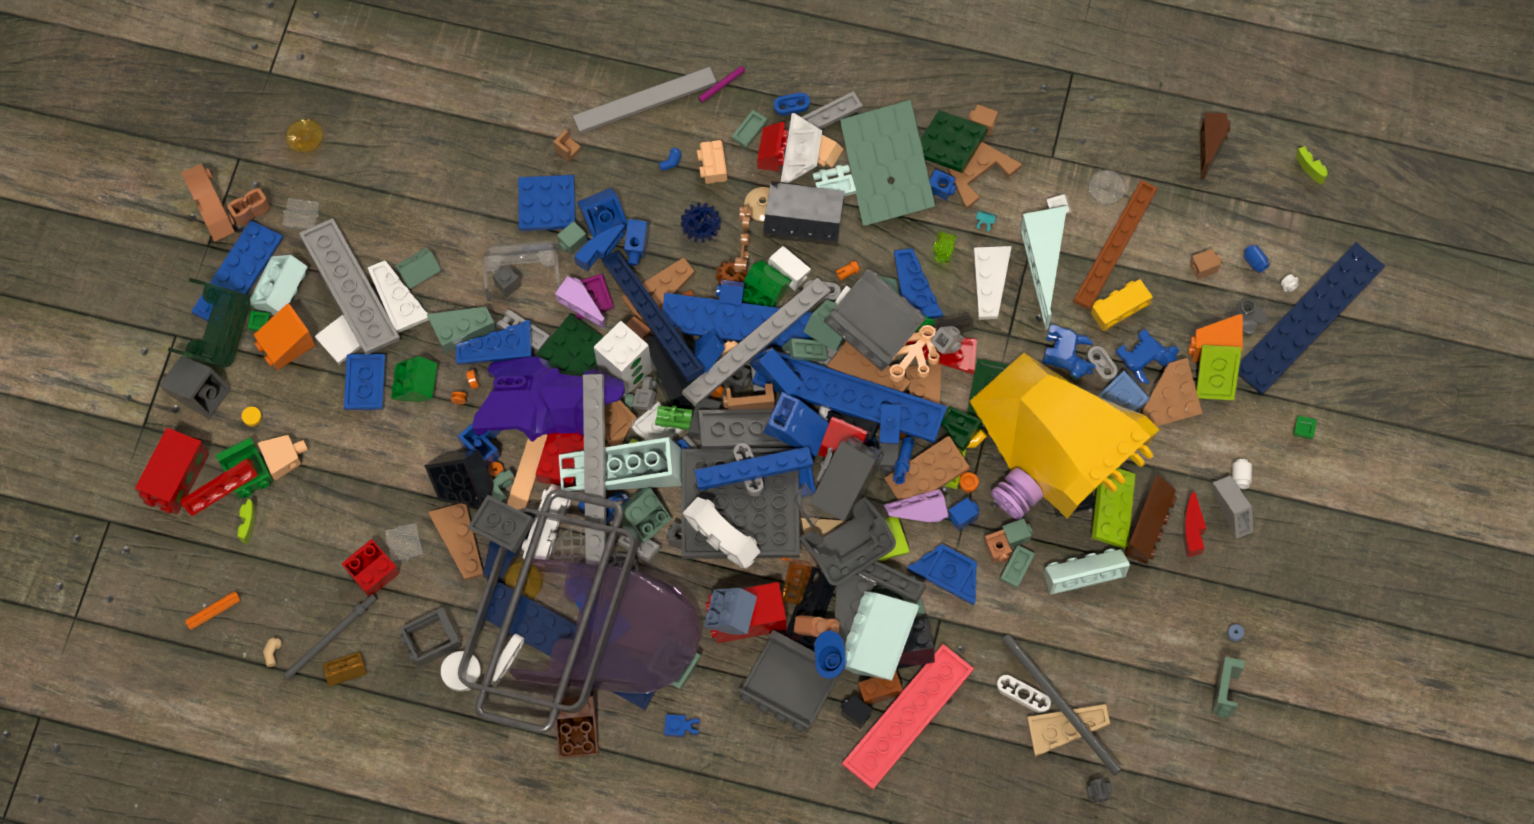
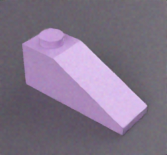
M567 276L555 293L556 301L604 329L606 326L604 317L583 286V283L577 278L572 279Z
M940 489L884 505L888 516L925 522H939L943 518L948 517L945 499Z

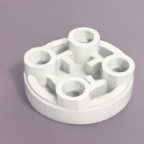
M464 651L450 654L441 665V677L444 683L455 691L471 690L458 677V668ZM472 655L466 671V679L468 682L476 684L481 675V667L476 657Z

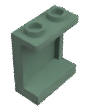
M1225 657L1219 668L1212 713H1216L1218 717H1231L1237 709L1238 703L1227 701L1230 677L1238 679L1244 669L1245 661Z

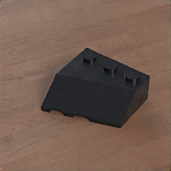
M479 449L440 455L424 465L440 501L456 505L461 503L473 509L474 507L480 508L487 495L492 496L494 484Z

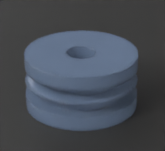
M1238 624L1230 626L1227 632L1228 638L1234 642L1240 641L1244 635L1243 627Z

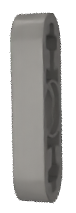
M739 443L734 447V459L736 462L743 460L742 455L739 454L740 450L745 452L746 459L754 458L749 445ZM762 478L754 479L755 485L758 486L756 490L752 487L751 480L743 482L749 495L759 496L763 492Z

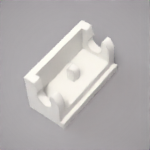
M784 246L775 252L768 261V265L792 280L789 287L794 291L808 278L806 275L811 270Z

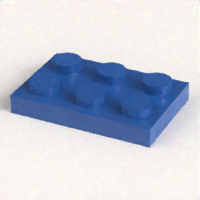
M347 354L345 410H383L385 354H368L366 356L365 354Z

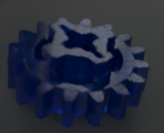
M697 203V207L690 205L691 210L685 209V215H681L682 222L680 223L681 228H683V234H687L688 239L694 237V242L701 239V242L704 243L705 238L711 241V235L717 236L716 230L721 229L719 212H714V206L707 208V203L704 206Z

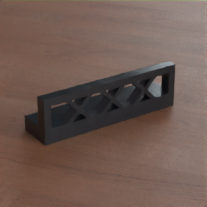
M810 568L784 635L811 649L816 637L799 634L792 636L795 618L804 609V616L824 618L836 585H831L819 568ZM815 574H819L818 579L813 583ZM812 592L811 597L806 600L807 595Z

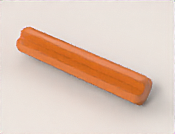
M232 592L187 618L185 623L191 630L238 603L240 598L236 592Z

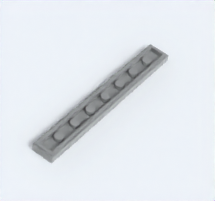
M708 67L574 115L573 119L581 134L712 87L717 82L711 68Z

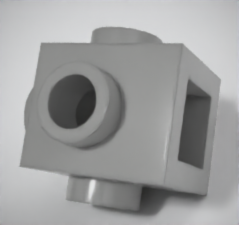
M954 326L940 327L930 342L943 354L956 353L961 348L964 337L960 335V331Z

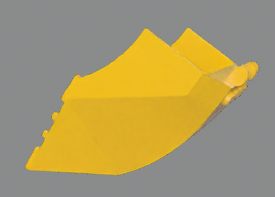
M1026 353L1020 355L969 401L977 416L988 430L989 436L992 437L998 447L999 453L1002 454L1008 464L1009 470L1012 471L1014 468H1019L1027 473L1039 485L1043 492V497L1067 519L1073 514L1079 504L1100 484L1103 483L1111 492L1117 490L1116 485L1108 479L1110 475L1118 483L1124 484L1126 482L1125 477L1117 469L1129 458L1139 467H1142L1145 461L1139 454L1135 453L1137 450L1146 458L1151 459L1153 453L1147 445H1149L1160 430L1147 416L1079 388Z

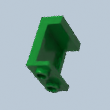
M251 438L216 454L224 472L245 459H251L258 476L234 490L238 499L247 498L256 490L265 489L270 483L274 482Z

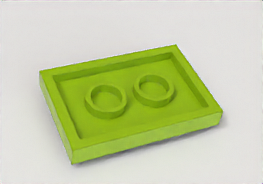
M1202 345L1196 385L1198 398L1235 399L1241 347Z

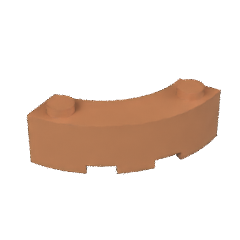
M201 163L181 172L194 201H199L196 205L214 242L235 233L232 227L235 223L230 214L226 215L210 182V179H213L209 169H204Z

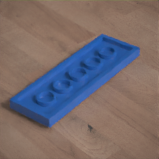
M250 220L192 309V314L225 330L265 269L271 256L274 255L283 241V236Z

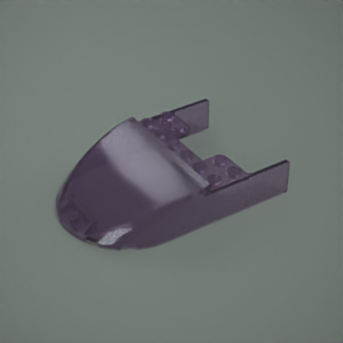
M533 558L532 565L539 572L566 574L564 596L568 601L580 603L575 630L576 635L598 565ZM607 564L567 685L569 687H584L623 567ZM634 570L630 571L592 689L645 694L655 692L666 685L669 686L681 677V674L691 665L696 655L700 639V627L692 604L680 590L650 575ZM560 639L554 643L549 669L546 672L510 668L509 673L518 681L559 685L574 640Z

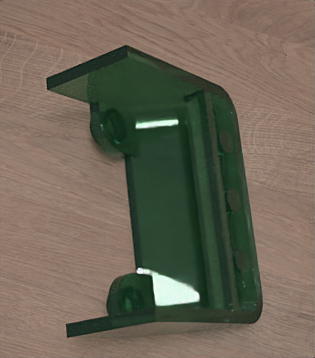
M190 278L189 282L205 286L203 299L206 303L212 304L213 307L202 341L197 339L191 340L187 344L185 352L170 347L168 351L221 367H228L234 361L250 308V298L246 294Z

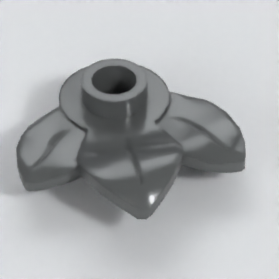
M1251 299L1240 301L1238 308L1234 309L1229 316L1230 318L1238 314L1243 315V332L1247 335H1252L1255 332L1257 323H1267L1266 313L1262 309L1257 308L1256 303ZM1244 307H1249L1250 311L1244 310Z

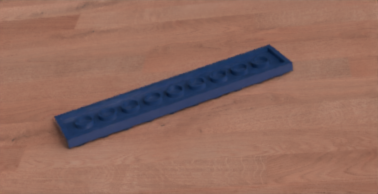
M1356 242L1246 355L1239 364L1238 376L1260 395H1263L1385 268V265Z
M500 582L496 583L484 620L501 629L514 591L513 589ZM520 595L508 633L520 635L525 638L524 642L566 665L578 626L529 598ZM587 631L584 633L573 667L574 671L586 678L599 641L598 637ZM607 643L594 682L645 711L663 679L646 669L647 665Z

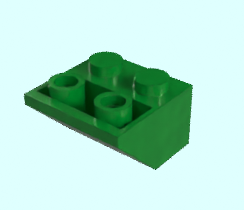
M761 260L751 266L744 280L742 300L748 304L775 307L785 295L792 280Z
M421 356L396 363L394 382L391 388V399L411 402H423L432 399L437 363Z

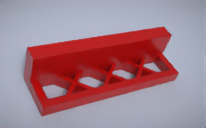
M245 459L181 499V505L191 516H194L258 476L251 459Z

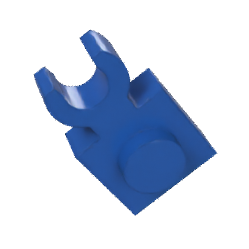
M666 715L664 735L685 737V731L692 735H698L699 730H693L691 727L693 724H700L699 719L686 721V716Z

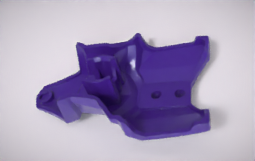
M537 356L498 361L489 365L487 372L489 377L495 378L493 381L494 386L474 416L472 427L476 435H484L485 431L517 429L524 432L532 442L542 435L552 433H578L584 436L583 376L560 374L558 368H552L548 360ZM596 369L584 372L583 375L604 374V405L617 402L624 395L625 386L622 380Z

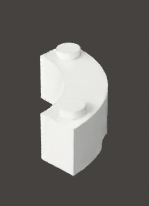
M551 484L548 490L545 489L543 491L542 502L538 511H541L547 494L553 490H561V486ZM560 497L553 499L548 513L565 516L570 508L571 500ZM535 517V521H534V523L532 524V527H531V530H530L528 539H525L524 542H523L522 550H524V554H523V558H524V559H525V556H526V553H527V550H528V547H529V544H530V541H531V538H532V535H533V532H534V529H535V526H536L538 517ZM546 519L532 560L533 562L542 565L547 563L551 557L557 533L554 531L558 529L560 522Z
M697 497L682 513L696 531L699 530L704 536L708 537L705 540L717 551L720 549L724 554L728 555L727 559L740 567L746 568L760 553L756 546V540L751 536H745L731 526L716 511L715 505L710 500Z

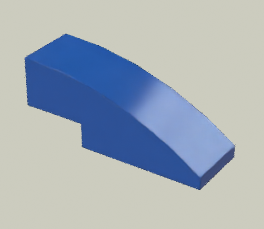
M621 223L613 226L588 241L574 256L575 264L588 272L598 257L602 259L610 255L626 234L625 225Z

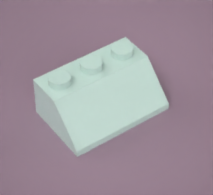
M292 255L271 256L247 305L275 315L286 304L290 303L292 297L295 296L297 287L305 277V271L308 266Z

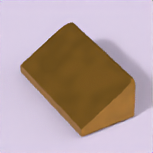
M361 652L322 664L329 686L367 674Z

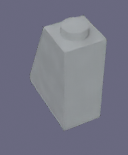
M1228 476L1213 482L1214 497L1235 539L1252 533V506L1233 478Z

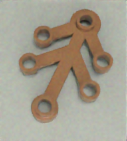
M745 205V207L740 206L739 221L742 222L743 228L741 233L742 246L741 257L735 258V272L747 270V262L749 260V251H745V245H750V234H747V228L750 225L752 209H748V205Z

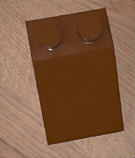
M1227 113L1204 114L1200 127V178L1202 180L1205 179L1223 146L1224 140L1228 138L1231 122L1227 120Z

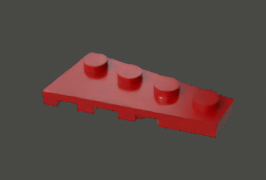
M964 338L961 348L956 353L943 354L936 349V352L939 353L938 364L974 375L977 339ZM908 341L905 346L914 345L917 341ZM925 344L922 351L925 360H928L929 351Z

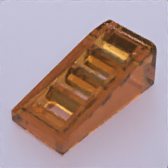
M789 562L782 601L800 605L812 567ZM795 578H798V579H799V583H798V582H794V579H795ZM792 585L798 586L797 590L791 589ZM793 593L796 594V597H789L788 595Z

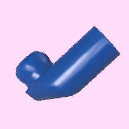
M678 148L670 150L668 160L659 162L661 171L674 168L679 164L681 151Z

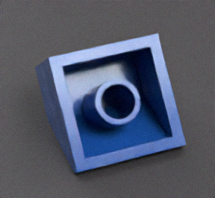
M612 188L577 202L592 238L621 223L627 228L626 218L617 194Z

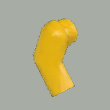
M980 429L967 448H976L987 437V434Z

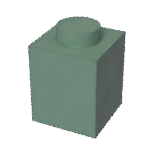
M574 221L557 235V245L563 252L567 251L570 255L587 242L586 233Z
M1024 518L1004 525L1001 529L1005 532L1010 548L1030 542L1031 534H1033L1030 524H1026Z

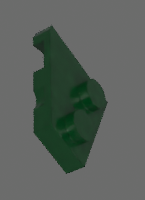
M949 406L941 426L960 450L964 452L982 427L983 422L979 418Z

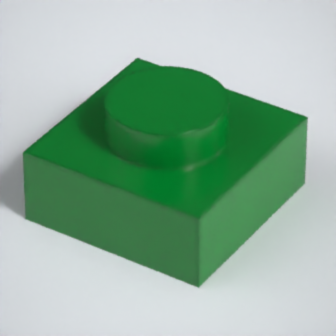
M251 311L248 330L257 332L271 319V314Z
M1297 416L1293 436L1313 440L1317 420Z

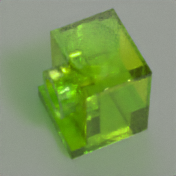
M938 232L937 241L933 248V252H936L935 261L950 263L957 236Z

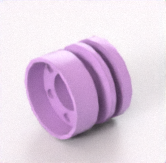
M1014 468L1005 477L1006 483L1000 482L998 487L991 491V494L996 503L1008 515L1016 520H1020L1023 518L1024 513L1029 512L1028 505L1035 506L1044 495L1039 485L1027 473L1019 468Z

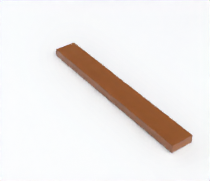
M1143 180L1140 181L1074 298V303L1091 310L1156 194L1157 187Z

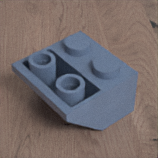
M742 588L713 590L704 627L733 635L748 634L757 596Z

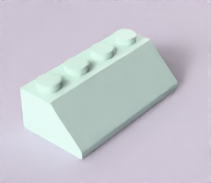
M1109 549L1099 555L1092 553L1082 559L1071 558L1066 563L1059 564L1054 562L1048 564L1045 567L1044 576L1049 593L1052 595L1126 577L1130 564L1121 549L1116 551L1115 549Z

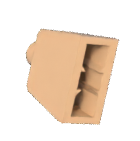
M289 435L258 443L274 481L301 464L298 454L308 450L304 440L293 444Z

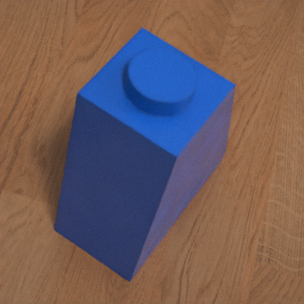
M773 348L762 350L749 362L767 382L773 384V387L780 394L784 392L794 396L800 390L801 380Z

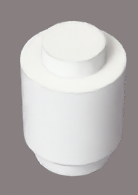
M1238 459L1232 464V478L1239 489H1247L1252 483V464L1246 459Z

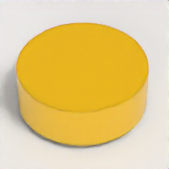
M247 407L242 412V420L247 426L254 427L261 422L262 415L258 408Z

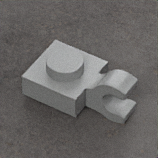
M644 377L642 389H636L632 403L633 408L642 410L652 409L656 396L654 390L657 386V381H652V377Z

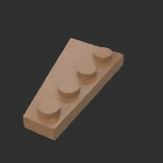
M683 257L642 283V285L659 306L664 301L665 293L674 294L676 291H679L695 272ZM623 295L622 300L631 313L646 325L628 298Z
M847 341L826 366V368L903 393L911 383L905 377L900 382H894L889 376L890 366L880 371Z
M460 503L428 512L464 580L482 577L483 570L474 533L468 529L471 521L467 505Z

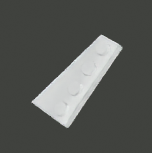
M1012 246L974 248L979 320L998 319Z
M386 261L368 267L388 317L397 333L428 321V313L425 312Z

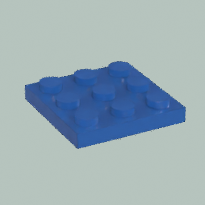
M574 175L518 177L519 231L565 229L573 221L575 222Z

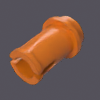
M849 261V264L835 270V272L839 276V280L842 281L854 273L858 274L860 267L856 261Z

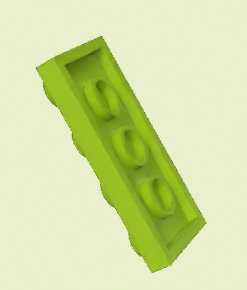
M1118 468L1117 471L1125 477L1126 482L1124 484L1118 483L1110 475L1108 479L1117 487L1115 492H1111L1103 483L1097 487L1092 539L1124 549L1128 547L1136 474Z

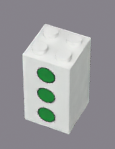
M622 321L594 346L598 371L622 380L625 386V396L652 371L649 345Z

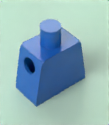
M628 219L624 247L625 253L628 256V265L638 266L639 259L645 258L650 232L647 221Z

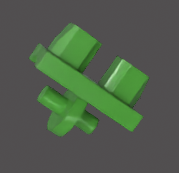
M674 405L672 407L658 406L655 425L665 428L672 427L679 428L680 430H690L693 411L680 409Z

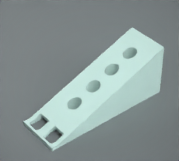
M1067 206L1023 214L1020 231L1045 329H1049L1052 315L1050 307Z
M669 437L605 447L606 490L682 486L681 448ZM584 451L559 455L561 490L570 492L585 491ZM574 458L575 469H563L562 460ZM566 477H576V486L564 488L563 479Z

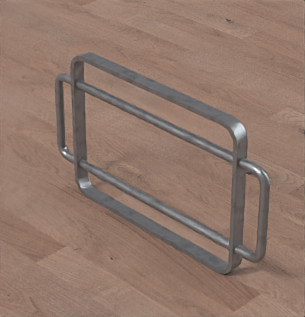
M553 490L547 494L541 511L529 508L519 509V511L529 516L538 517L482 685L468 682L466 671L508 551L501 546L458 668L459 680L466 687L479 691L475 703V711L479 718L535 733L550 731L555 724L559 711L576 713L586 706L638 546L636 539L629 531L619 528L623 518V509L619 503L565 490ZM560 497L612 508L616 513L612 526H607L548 512L553 499ZM546 519L609 533L553 703L490 687ZM616 536L628 537L630 539V547L581 696L574 705H561ZM487 693L550 708L551 711L544 725H536L485 712L483 705Z

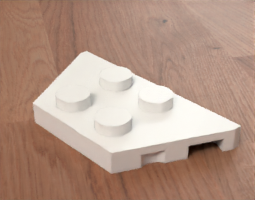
M795 113L791 115L781 182L784 184L790 183L817 167L822 137L821 129Z

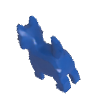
M1051 324L1046 341L1054 340L1055 345L1053 348H1046L1042 364H1051L1069 370L1070 378L1078 381L1082 376H1086V374L1093 375L1090 369H1095L1096 366L1075 354L1077 344L1092 345L1093 342L1088 339V336L1083 337V335H1077L1070 329Z
M1144 329L1137 336L1140 343L1131 352L1126 351V346L1123 345L1116 350L1115 354L1124 362L1127 369L1134 372L1135 379H1138L1139 383L1149 384L1142 369L1152 361H1156L1166 367L1167 363L1177 361L1176 356L1179 349L1175 346L1163 347Z

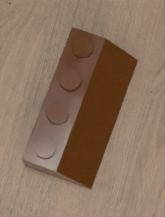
M1158 475L1155 477L1125 553L1126 557L1147 564L1149 559L1153 560L1157 550L1153 548L1155 542L1160 543L1164 533L1160 529L1162 524L1167 525L1170 514L1167 513L1169 507L1173 508L1177 497H1174L1176 489Z

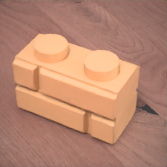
M722 141L702 142L700 150H697L698 161H702L703 166L699 167L701 178H705L706 184L727 181Z

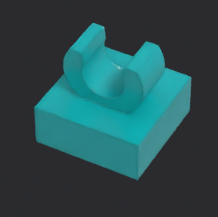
M979 210L976 219L980 220L977 223V229H980L981 223H986V231L989 232L992 227L991 223L994 224L996 222L997 215Z

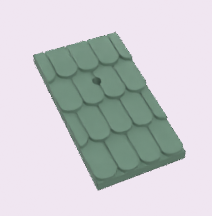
M912 100L840 120L863 226L936 207ZM891 177L895 179L893 184L889 182Z

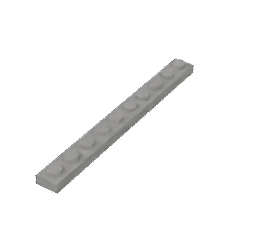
M816 278L717 361L707 373L704 372V374L682 391V394L696 407L828 296L831 290L819 278Z
M604 374L583 375L585 495L606 499ZM585 503V521L606 525V507ZM585 528L586 571H597L606 544V532Z

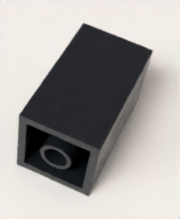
M675 328L679 336L685 342V339L680 331V328ZM654 335L648 337L645 342L649 345L652 371L668 407L674 405L677 408L685 409L693 406L682 394V391L697 378L687 382Z

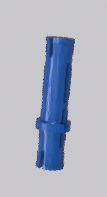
M911 437L903 439L898 461L894 465L893 482L896 481V484H903L905 482L906 473L910 469L909 461L915 444V440H912Z

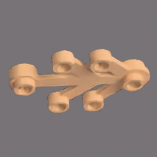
M925 325L919 332L913 333L908 341H917L916 344L905 346V343L893 359L897 355L907 354L899 365H893L890 368L889 376L894 382H900L904 379L905 370L915 357L918 363V375L922 378L929 375V367L926 365L922 351L925 344L929 351L928 362L933 365L939 362V353L936 352L935 346L930 342L936 333L934 327Z

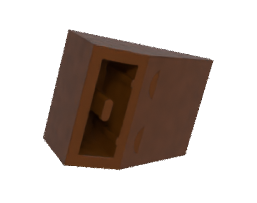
M591 691L588 702L581 711L576 713L558 712L555 725L559 758L599 755L594 691ZM582 692L565 693L561 705H574L578 702Z

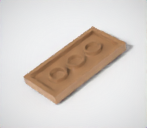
M950 436L909 461L910 469L906 473L903 484H896V481L893 482L895 471L884 479L897 499L902 500L940 489L971 468Z

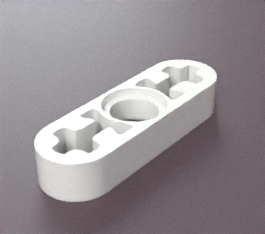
M518 634L513 635L499 657L490 685L496 687L500 683L521 650L525 638Z
M1003 675L998 679L997 689L1001 694L1039 714H1044L1049 710L1051 700L1047 695L1009 675ZM1006 681H1009V686L1012 688H1015V685H1017L1018 687L1015 690V694H1012L1013 689H1011L1010 687L1003 689V684L1001 682L1005 683ZM1022 689L1027 690L1029 698L1021 699L1018 696V692ZM1033 694L1036 695L1035 700H1037L1038 702L1044 700L1046 707L1042 706L1041 708H1039L1038 703L1034 700L1032 704L1029 703L1033 697Z

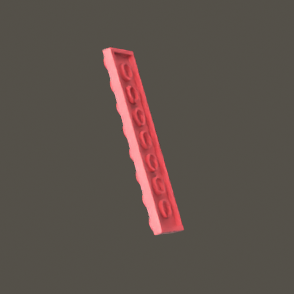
M944 644L934 654L935 662L926 664L842 763V766L872 790L875 789L974 671L973 667Z

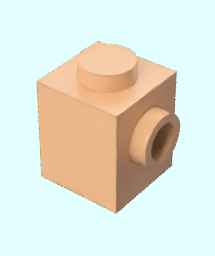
M822 135L817 163L823 167L827 165L832 168L844 149L837 142Z

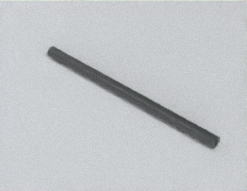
M1010 634L1004 636L1002 641L1114 776L1122 771L1121 767Z

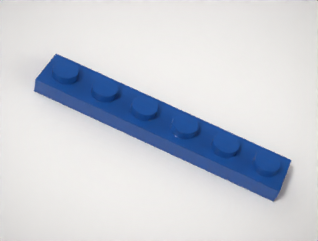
M809 447L698 469L694 470L698 490L700 491L812 468L813 461Z

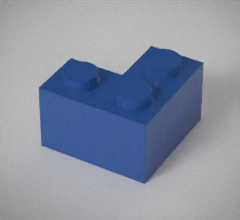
M472 423L458 435L459 442L467 451L479 449L488 469L491 463L500 458L498 449L490 441L501 430L485 431L484 435H476Z

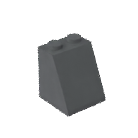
M182 355L159 385L169 396L210 419L231 390L212 368Z

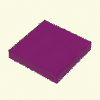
M602 274L580 280L600 313L614 309ZM576 313L579 320L584 319L583 316Z

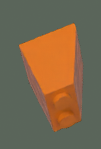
M289 303L254 334L256 342H254L259 352L264 351L266 354L264 359L270 367L273 365L276 370H279L315 347L308 329Z
M1238 314L1197 329L1195 335L1191 336L1190 343L1188 344V355H1191V362H1200L1202 345L1241 347L1242 353L1243 315Z

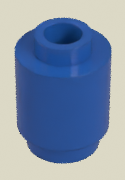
M1250 245L1244 250L1243 258L1257 273L1265 271L1270 266L1268 257L1258 245Z

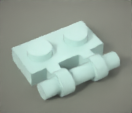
M837 165L832 169L825 170L824 168L820 169L819 172L812 173L813 180H822L815 183L816 188L845 191L844 196L856 194L852 174L844 176V173L850 172L849 165ZM835 175L838 176L837 178H833V179H829V180H828V178H827V177L835 176Z

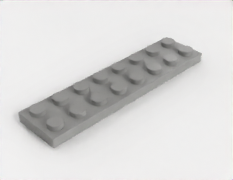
M332 218L300 232V239L365 356L399 341L400 337L334 219Z

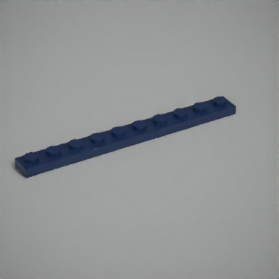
M616 251L602 258L601 260L605 268L686 381L689 382L704 374L701 364L621 254Z

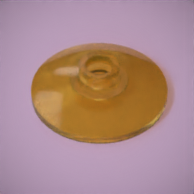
M311 119L297 120L286 131L287 144L292 150L299 153L315 150L323 138L320 125Z
M523 562L511 565L506 573L505 584L513 590ZM531 564L527 574L529 582L525 581L521 595L529 599L536 597L542 588L541 574Z

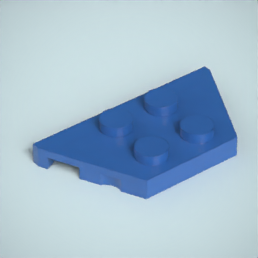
M941 544L933 552L927 553L922 559L908 566L907 571L973 606L975 605L977 562Z

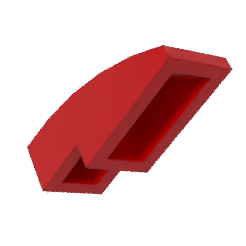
M1195 492L1190 495L1183 521V539L1187 557L1200 555L1205 549L1201 535L1205 533L1206 525Z

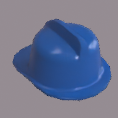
M834 631L822 632L815 641L816 669L820 676L831 679L837 677L845 669L847 658L841 636Z

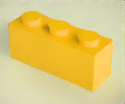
M1140 279L1136 282L1131 281L1122 290H1115L1110 293L1108 298L1097 300L1092 306L1091 315L1100 328L1105 331L1150 305L1153 296Z

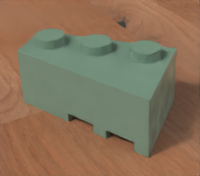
M487 307L427 314L429 323L444 354L455 350L456 344L477 337L481 338L489 335L488 333L496 331L494 321Z

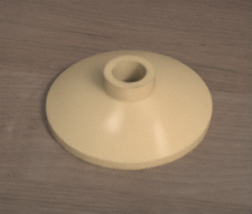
M755 188L746 196L744 206L748 205V209H752V219L764 222L770 188ZM766 200L765 203H760L759 201Z

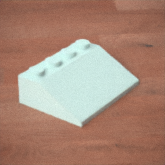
M865 591L844 646L847 658L845 669L854 674L892 681L919 606L882 594Z

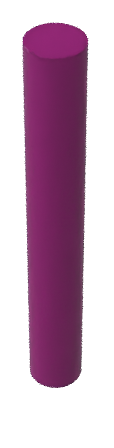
M740 66L700 95L698 97L700 102L703 103L744 73L745 69Z

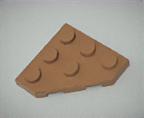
M1188 358L1167 363L1163 374L1151 392L1150 400L1141 409L1142 414L1147 416L1156 426L1202 414Z

